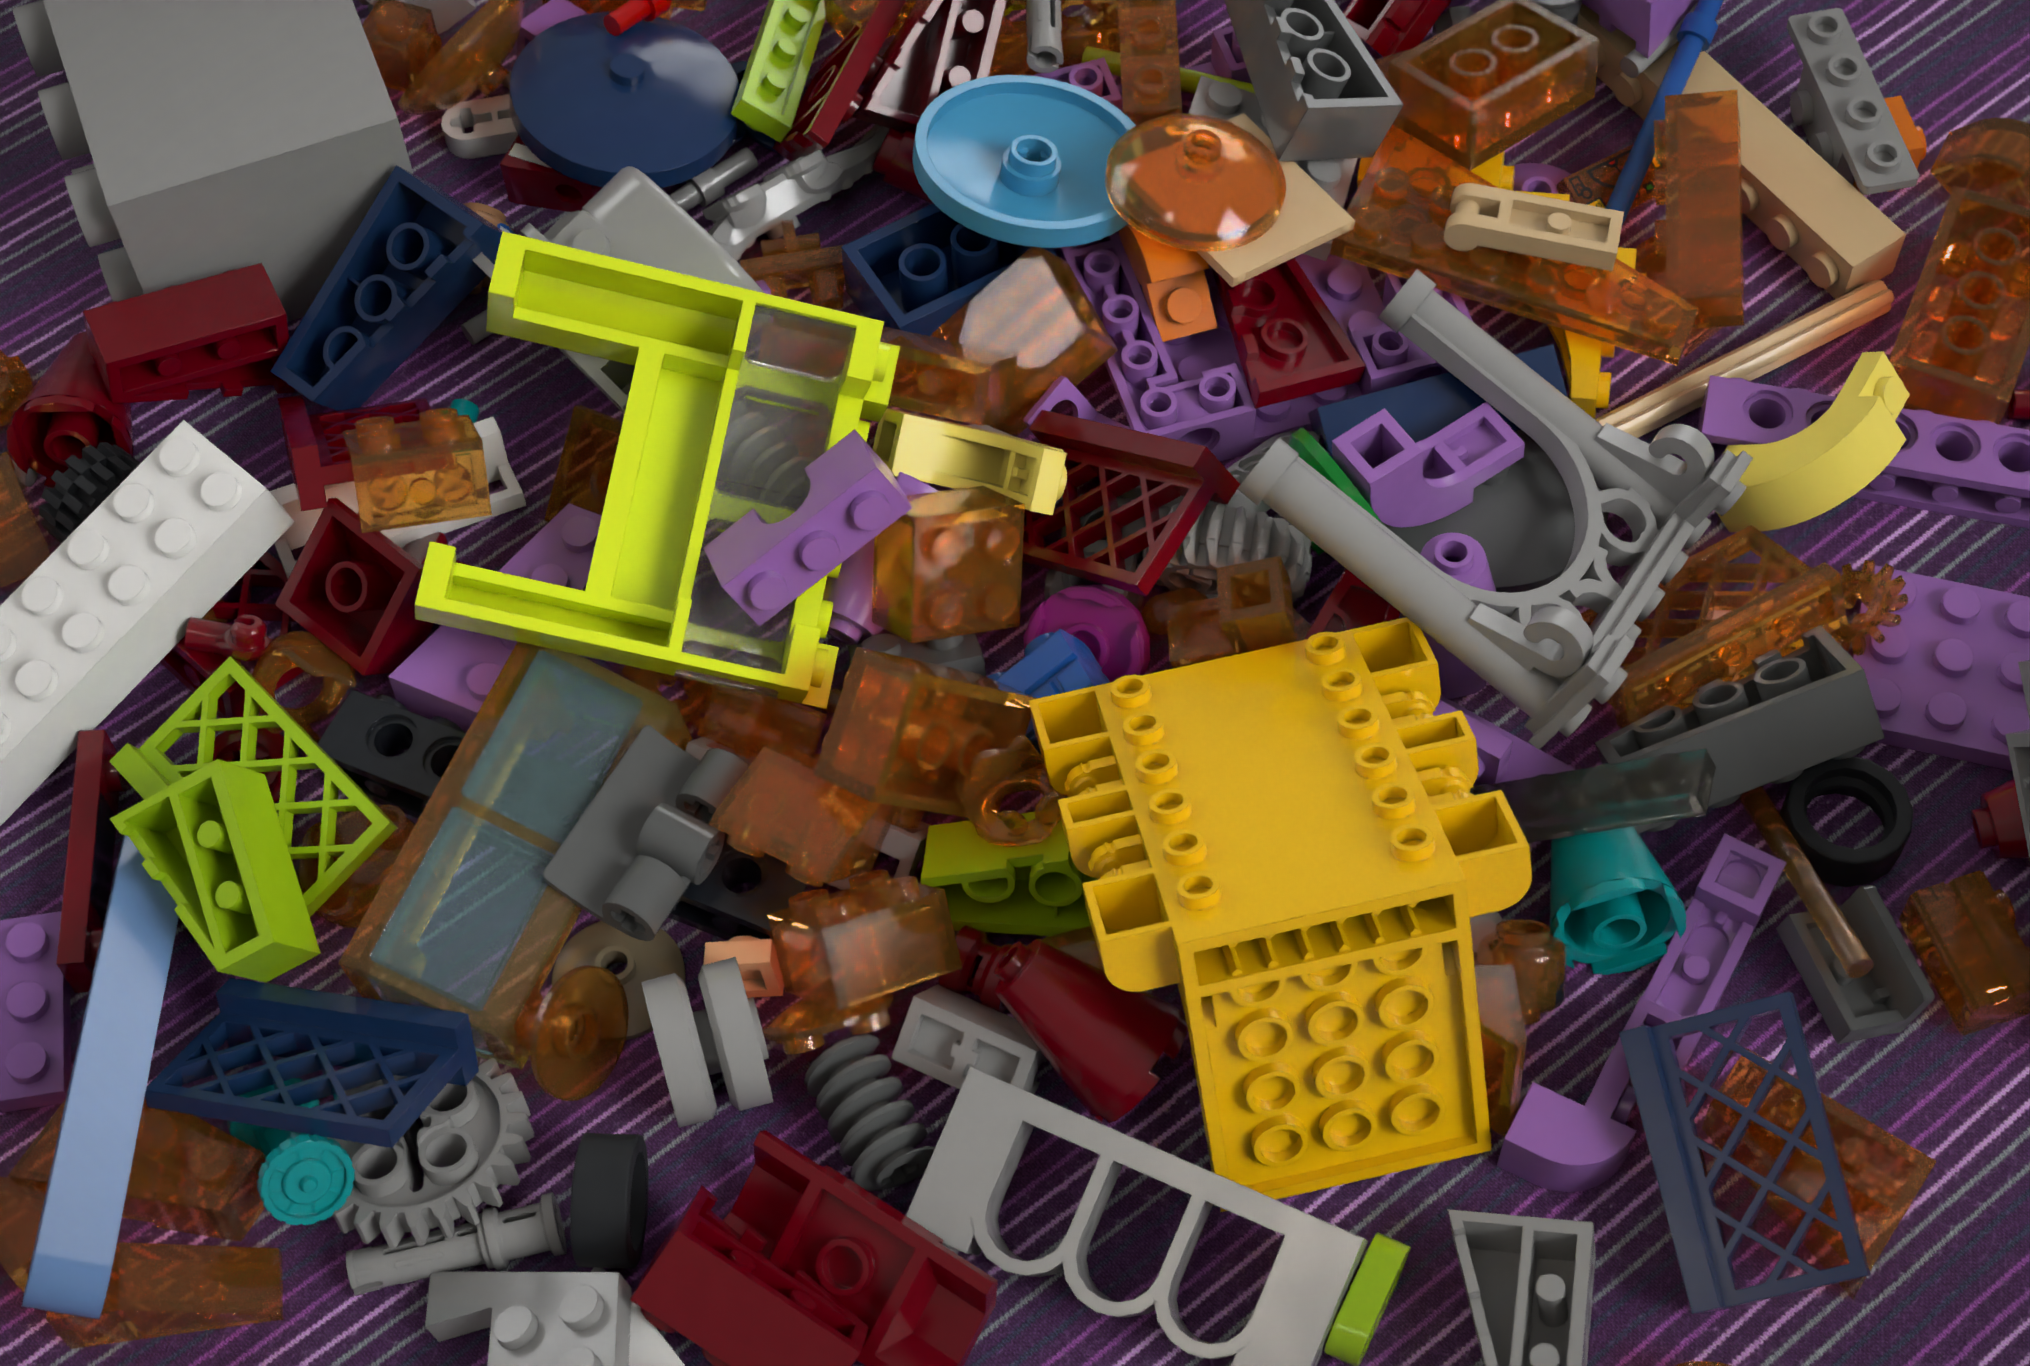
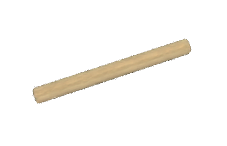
M1872 280L1595 420L1602 426L1608 423L1639 438L1702 406L1710 375L1725 378H1743L1752 381L1889 312L1891 303L1894 301L1893 292L1887 289L1882 280Z

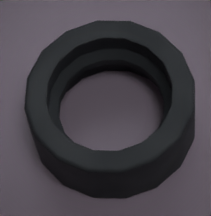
M1859 757L1840 760L1830 759L1804 769L1803 773L1792 782L1780 810L1778 833L1785 853L1801 871L1822 883L1842 887L1865 885L1889 873L1901 855L1911 834L1913 808L1906 789L1885 768L1869 759ZM1836 793L1854 797L1870 806L1881 819L1884 828L1883 836L1878 844L1872 847L1853 849L1835 845L1821 837L1809 823L1806 815L1808 805L1812 799L1821 795Z
M585 1133L579 1143L574 1164L570 1207L572 1251L578 1267L630 1269L635 1268L639 1262L645 1238L649 1193L647 1147L642 1135Z

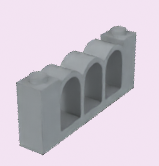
M972 1067L969 1068L906 1214L908 1218L943 1240L942 1245L957 1255L959 1251L966 1254L980 1255L982 1250L987 1259L1004 1271L1025 1276L1042 1277L1059 1274L1064 1271L1065 1280L1076 1298L1097 1313L1129 1318L1150 1314L1155 1310L1158 1323L1172 1343L1188 1354L1208 1359L1235 1356L1231 1366H1317L1368 1243L1367 1239ZM1035 1126L1093 1151L1100 1156L1068 1232L1058 1248L1044 1258L1027 1261L1010 1251L1000 1234L998 1217L1001 1203ZM1124 1165L1192 1196L1158 1277L1149 1290L1136 1299L1120 1302L1110 1299L1098 1290L1089 1275L1087 1255L1092 1237ZM1213 1204L1285 1236L1252 1317L1242 1332L1228 1341L1219 1343L1203 1341L1190 1332L1180 1317L1177 1303L1180 1282Z

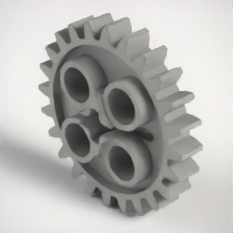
M477 1058L479 1071L467 1086L447 1083L420 1115L425 1128L420 1129L416 1120L393 1148L334 1139L341 1144L342 1148H345L355 1170L354 1186L350 1196L347 1197L346 1203L330 1216H334L341 1232L345 1234L356 1228L362 1242L369 1244L382 1231L389 1248H395L405 1232H412L418 1247L425 1245L429 1229L439 1227L447 1239L452 1238L454 1235V1220L461 1216L475 1226L479 1224L480 1218L476 1207L482 1202L500 1207L503 1201L497 1186L499 1184L510 1186L520 1183L521 1180L514 1164L530 1161L531 1155L525 1142L534 1138V1131L528 1119L531 1113L522 1091H519L513 1075L510 1072L502 1074L494 1058L483 1062L481 1065ZM393 1076L396 1081L407 1078L404 1076ZM382 1080L362 1085L359 1088L346 1090L345 1093L347 1096L384 1084ZM395 1105L360 1116L384 1120ZM418 1159L424 1171V1185L421 1190H419L421 1174L415 1163Z

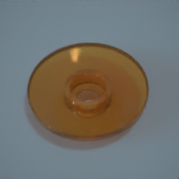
M583 965L570 970L552 986L538 1010L530 1042L531 1066L539 1086L544 1092L554 1098L564 1101H576L589 1096L606 1081L619 1060L628 1029V1001L620 980L608 969L595 965Z

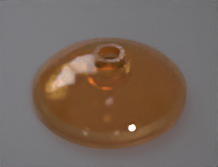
M489 0L426 65L404 92L397 106L405 114L422 115L450 109L467 100L478 89L488 97L510 73L502 64L511 54L520 36L524 0Z
M1170 114L1134 126L1124 133L1112 147L1105 171V186L1108 197L1115 210L1129 225L1157 242L1191 251L1229 250L1257 240L1269 231L1278 220L1286 195V180L1282 167L1275 155L1264 143L1249 131L1232 122L1203 114Z

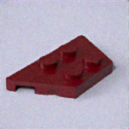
M878 0L866 23L862 26L856 22L834 51L829 54L813 73L802 93L792 128L781 143L775 142L772 147L774 150L791 162L824 149L830 143L840 122L844 124L861 104L864 96L858 92L860 85H866L882 65L884 58L878 52L906 0Z

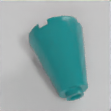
M1587 787L1569 792L1556 803L1552 810L1550 938L1554 952L1562 962L1575 969L1574 960L1591 964L1593 974L1603 975L1633 971L1659 960L1664 954L1668 953L1665 942L1676 931H1678L1681 938L1686 930V910L1680 895L1612 794L1605 790ZM1562 948L1565 950L1566 956L1561 951Z

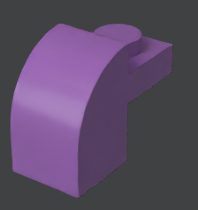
M1612 1049L1585 1106L1532 1082L1504 1138L1497 1167L1537 1186L1559 1192L1587 1190L1611 1178L1623 1165L1637 1131L1626 1126L1637 1100L1634 1089L1630 1086L1631 1077L1625 1055Z

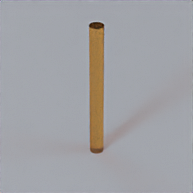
M1760 786L1742 793L1739 798L1740 802L1773 855L1787 862L1783 871L1847 974L1851 978H1859L1869 973L1874 965L1872 959L1764 788Z

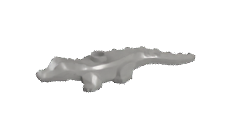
M875 124L853 147L828 156H824L821 150L808 154L763 177L764 182L739 190L702 210L705 219L712 220L714 223L708 233L738 261L745 249L752 247L755 239L766 232L769 240L773 241L801 225L796 215L821 201L831 199V195L840 192L842 189L852 187L855 181L873 171L871 168L889 128Z

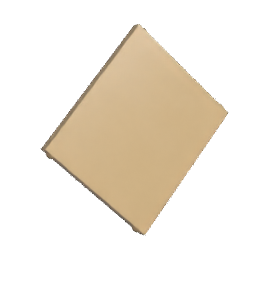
M1245 113L1124 166L1121 176L1231 287L1353 230L1355 220L1294 161H1278L1271 138Z

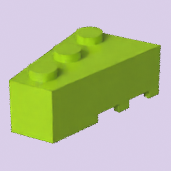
M216 759L110 818L118 832L129 836L144 857L145 861L142 865L150 877L161 881L178 906L174 911L218 972L267 983L321 954L265 774Z

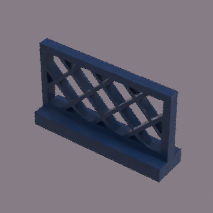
M230 978L216 992L220 1013L146 1087L145 1099L147 1106L150 1108L393 1148L447 1083L467 1086L478 1073L479 1067L468 1013ZM227 1041L229 1048L217 1051ZM278 1056L284 1057L285 1059H281L274 1062L272 1057ZM258 1061L263 1063L262 1066L226 1077L224 1074L225 1071ZM332 1066H341L347 1068L334 1071ZM319 1070L323 1073L321 1076L289 1086H285L283 1082ZM212 1075L215 1078L213 1081L194 1087H182L186 1083ZM397 1075L407 1078L396 1081L393 1076ZM378 1080H382L384 1084L347 1096L345 1093L346 1090ZM271 1085L275 1089L250 1098L238 1096ZM333 1095L335 1098L334 1101L312 1108L298 1106ZM395 1105L384 1120L360 1116Z
M1788 991L1654 1027L1644 1025L1619 1032L1692 1314H1709L1730 1309L1734 1306L1871 1275L1792 992ZM1780 1011L1787 1040L1773 1064L1738 1043L1753 1018ZM1736 1023L1728 1038L1713 1030V1028ZM1702 1032L1724 1045L1703 1081L1680 1068L1673 1039ZM1734 1051L1768 1071L1747 1107L1713 1088ZM1791 1054L1798 1079L1783 1071ZM1778 1077L1800 1089L1806 1104V1110L1792 1134L1757 1114ZM1683 1080L1698 1088L1690 1103ZM1708 1095L1742 1114L1722 1151L1699 1138L1694 1119ZM1752 1121L1787 1141L1767 1177L1762 1176L1732 1158ZM1810 1124L1818 1149L1802 1140ZM1797 1147L1820 1160L1824 1169L1826 1180L1812 1204L1807 1203L1776 1184ZM1702 1150L1717 1158L1709 1173ZM1726 1165L1731 1166L1761 1185L1741 1221L1718 1208L1712 1189ZM1771 1191L1807 1212L1786 1249L1751 1228ZM1830 1195L1837 1220L1821 1211ZM1816 1218L1841 1233L1849 1264L1820 1270L1795 1255ZM1721 1220L1736 1229L1728 1243H1726ZM1746 1235L1781 1257L1766 1283L1739 1289L1731 1259ZM1790 1263L1807 1272V1274L1781 1279Z

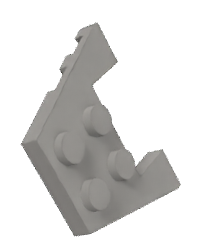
M440 1271L430 1275L425 1327L438 1342L491 1327L487 1366H629L630 1298L632 1288L619 1272Z

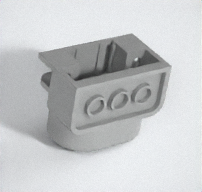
M632 166L622 168L582 207V211L566 214L544 235L530 223L520 231L525 237L764 293L742 266L701 225L647 175ZM481 252L473 261L491 279L494 264ZM755 305L749 337L771 316V308ZM558 348L623 414L625 413L635 366ZM745 391L734 394L732 404H735Z

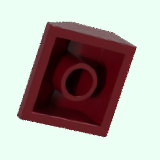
M329 498L327 508L323 509L275 605L363 676L392 673L425 642L434 625L431 622L415 619V601L424 565L338 498Z

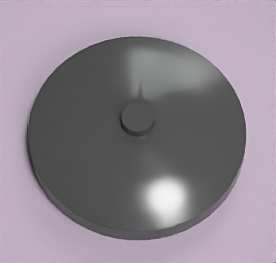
M1523 430L1514 432L1525 443L1524 457L1475 487L1472 503L1444 518L1424 525L1402 528L1384 525L1419 554L1430 539L1440 534L1461 533L1472 537L1485 551L1496 592L1514 593L1529 591L1557 579L1569 561L1574 543L1575 522L1572 502L1562 476L1552 460ZM1609 512L1603 513L1605 524L1607 523Z

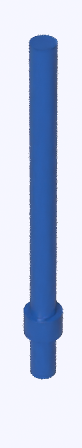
M1699 0L1694 12L1687 13L1677 33L1679 45L1605 207L1624 212L1622 226L1700 52L1706 51L1710 47L1718 29L1715 19L1724 0Z

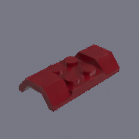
M760 1131L753 1143L755 1165L734 1206L723 1221L740 1236L743 1235L747 1228L752 1227L768 1241L761 1250V1253L773 1264L791 1277L798 1270H803L869 1326L861 1353L856 1359L865 1366H963L996 1306L998 1280L942 1245L943 1240L830 1166L822 1167L768 1131Z

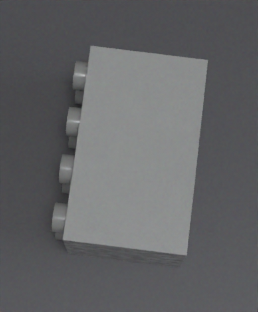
M38 0L12 8L18 30L36 76L40 77L65 70L68 82L39 90L38 95L62 160L65 161L88 153L92 155L93 164L71 170L72 175L65 176L64 179L78 222L89 247L120 238L123 242L124 247L98 254L102 273L113 302L218 275L229 270L262 263L287 314V322L304 317L395 166L397 165L413 173L398 117L353 0Z

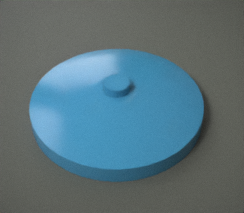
M999 75L978 78L954 86L943 92L926 107L916 128L913 146V167L917 180L929 199L942 212L961 225L979 234L1011 244L1041 248H1060L1101 240L1124 228L1135 218L1141 210L1145 199L1121 176L1124 166L1149 156L1151 153L1143 134L1134 122L1119 108L1102 97L1081 87L1054 79L1028 75Z

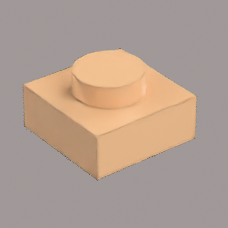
M737 936L728 941L705 942L703 965L736 957L747 998L783 996L784 970L772 939Z

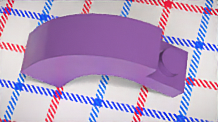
M1487 401L1437 433L1416 443L1385 408L1332 440L1333 460L1364 497L1378 518L1384 524L1401 528L1434 522L1473 502L1474 488L1523 458L1525 449L1523 440Z

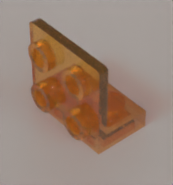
M438 408L421 412L419 414L420 421L394 424V418L389 416L370 417L356 421V429L342 432L344 445L352 467L362 533L492 515L483 442L469 415L458 416V411L454 408Z

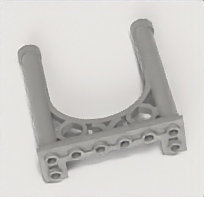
M1417 269L1379 315L1378 319L1396 333L1401 332L1523 430L1552 460L1567 487L1572 502L1575 522L1572 553L1562 574L1542 587L1514 593L1483 590L1458 581L1434 566L1301 459L1298 456L1299 453L1279 437L1237 490L1257 506L1261 501L1267 504L1529 715L1530 718L1524 726L1533 733L1529 743L1539 750L1558 731L1566 738L1569 737L1590 713L1592 706L1588 703L1593 698L1604 704L1621 686L1628 672L1620 666L1642 631L1634 622L1636 619L1640 622L1645 620L1663 599L1666 592L1659 588L1658 585L1661 583L1665 586L1686 563L1689 556L1681 549L1684 547L1688 550L1703 535L1711 523L1707 516L1713 510L1723 516L1744 493L1747 486L1739 480L1753 458L1744 450L1738 456H1735L1727 449L1714 462V450L1708 438L1699 430L1684 424L1665 426L1658 432L1651 444L1608 423L1602 426L1435 292L1433 288L1437 284ZM1671 454H1677L1681 456L1685 461L1680 460ZM1604 512L1614 513L1626 521L1632 531V542L1622 541L1608 530L1604 523ZM1607 564L1618 567L1630 565L1619 583L1612 578L1607 568ZM1574 606L1590 608L1598 613L1590 627Z

